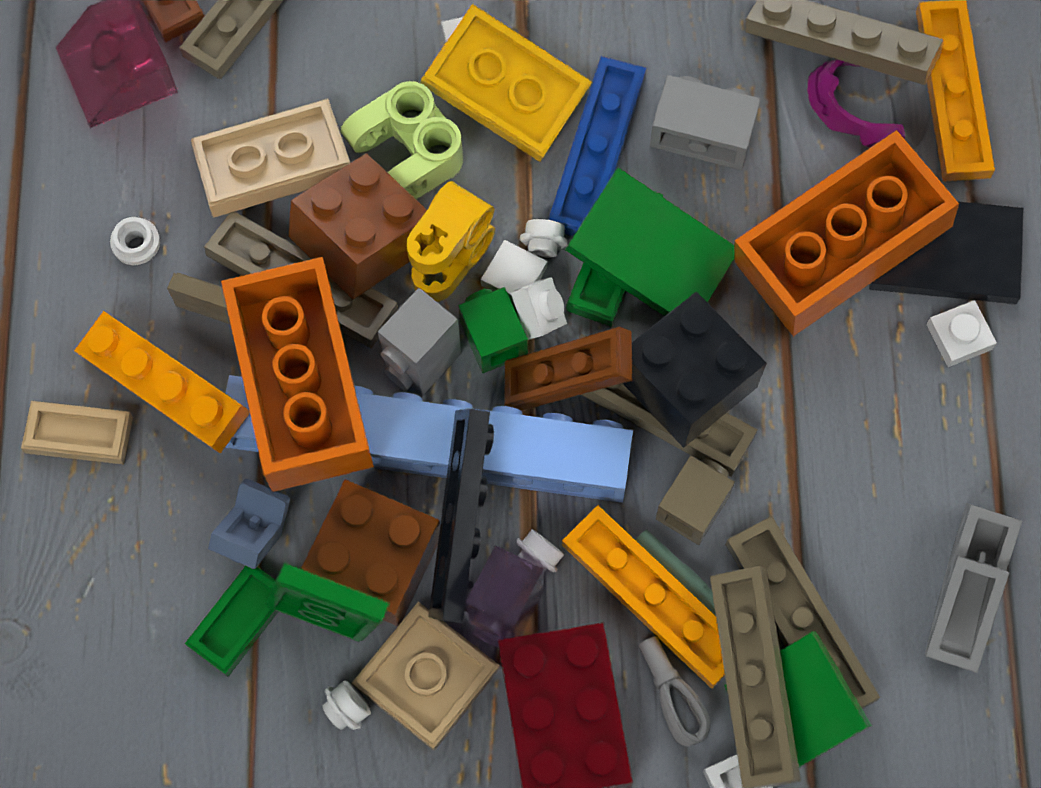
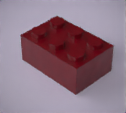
M604 622L498 640L521 787L631 788L633 780Z

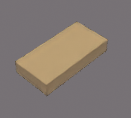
M31 401L21 449L26 454L124 465L133 416L127 411Z

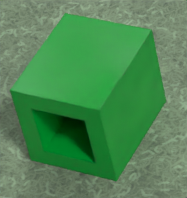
M505 287L493 292L491 289L479 290L469 295L465 299V303L458 305L460 324L482 374L504 366L507 360L528 354V338Z

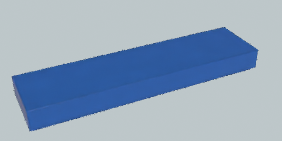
M600 56L548 219L563 224L565 226L564 234L574 236L617 168L645 78V67Z

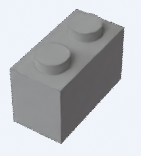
M667 75L652 124L650 147L742 170L761 98L750 96L749 93L738 88L721 89L706 85L699 79L690 76L678 78Z
M420 288L409 297L378 331L382 349L380 355L387 367L384 370L385 374L401 389L407 391L409 387H412L421 396L431 388L462 354L458 319Z

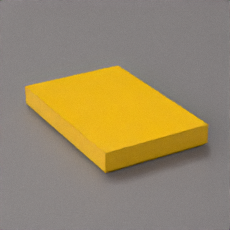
M472 4L422 77L420 83L424 84L431 92L541 162L590 87L592 81Z

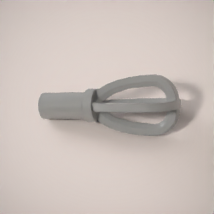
M657 636L646 639L639 644V648L655 678L654 684L656 688L660 689L661 707L672 736L683 746H692L702 742L708 737L710 731V718L704 705L692 688L680 679L678 671L673 669ZM670 687H673L681 695L696 718L700 727L696 734H689L683 729L674 710L670 697Z

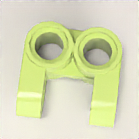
M407 81L396 85L390 91L349 116L341 127V134L355 153L367 152L392 136L404 144L412 156L396 165L388 174L416 200L448 179L453 178L460 171L463 164L462 140L458 126L451 120L446 119L434 104V97L431 91L424 84L415 81ZM408 110H418L422 112L419 116H416L414 118H406L402 116V114ZM435 145H444L449 148L441 154H433L428 151Z

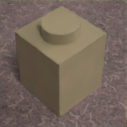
M690 455L659 504L655 519L697 545H700L730 497L735 481L728 478L729 473L718 463L706 458L699 461Z

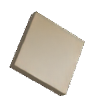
M417 602L354 679L352 684L435 751L499 671L500 665L444 621L428 617L429 609L420 602Z

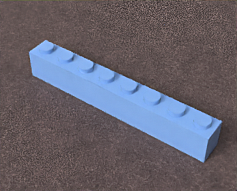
M229 375L225 394L249 410L242 377ZM355 386L374 465L373 468L447 478L455 410L474 409L472 404L457 399L444 400L443 404L423 402L420 396L405 392L394 393L393 397L373 395L370 389ZM496 406L490 411L489 424H492L494 427V441L489 455L484 456L482 476L486 477L487 484L623 503L633 430L623 429L622 424L611 420H596L593 422V425L573 422L571 417L559 413H546L542 418L522 415L523 412L521 410L508 406ZM250 414L225 448L259 452Z

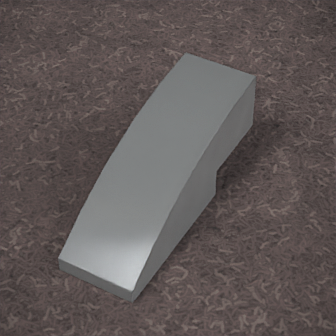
M966 503L939 594L926 647V657L976 673L978 672L1008 579L1009 572L1006 570L1022 524L1021 520Z

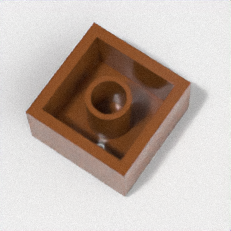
M366 153L291 200L289 238L311 259L323 257L328 276L352 299H355L410 262L407 253V238L427 209ZM421 243V244H420V246H421V252H422V251L426 248V246H427V245H425L424 243Z
M344 479L301 569L388 602L389 606L383 620L399 626L438 546L440 520Z

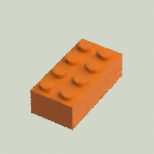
M896 130L734 240L735 264L794 337L952 228L959 203Z
M323 257L222 280V288L263 474L271 491L284 490L373 468L371 452Z

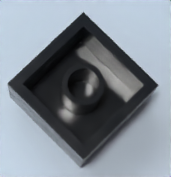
M695 292L632 342V381L622 384L684 448L758 387L767 362Z

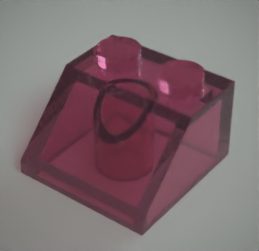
M102 0L88 6L55 47L90 128L178 93L167 61L139 0Z

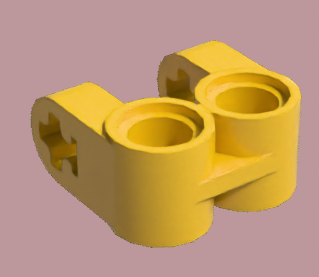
M448 181L437 192L428 210L407 238L408 258L413 266L411 277L414 290L416 291L420 288L436 302L447 299L455 291L469 270L483 257L495 235V227L490 224L494 215V207L453 181ZM421 243H424V244L427 245V246H426V248L421 252V246H420V244H421ZM442 272L444 281L442 284L434 281L430 286L426 285L425 274Z

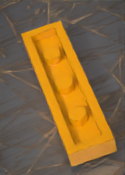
M966 0L919 2L916 10L919 32L943 39L941 54L927 80L942 180L946 182L991 178L995 167Z
M105 311L102 312L74 350L220 454L250 414V411Z
M597 505L562 540V546L697 676L713 689L725 676L716 616Z

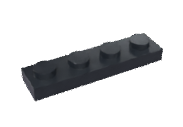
M476 409L455 410L428 617L433 619L463 623L464 612H468L472 606L474 586L473 582L468 580L471 559H476L481 541L480 530L475 528L478 507L483 506L487 495V479L485 476H482L484 456L489 455L494 441V427L492 424H489L490 411Z

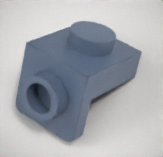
M244 479L239 485L235 506L211 533L208 549L235 562L256 569L282 535L290 502L289 497L277 491L272 492L270 488L250 479Z

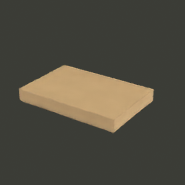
M329 99L191 139L213 218L306 191L350 164Z

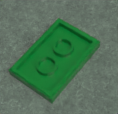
M619 167L612 174L565 248V251L663 316H666L695 292L708 303L735 258V250L732 243Z
M284 563L272 585L265 603L270 609L357 642L363 641L383 621L389 603L286 563Z

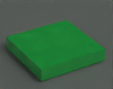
M817 632L807 634L780 651L798 766L800 768L872 725Z

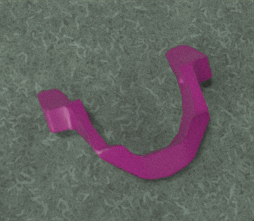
M832 59L825 61L810 73L807 84L810 106L828 129L859 136L862 145L871 148L896 130L905 139V129L902 124L864 121L849 114L838 104L834 91L838 86L839 80L833 73L837 67L858 65Z

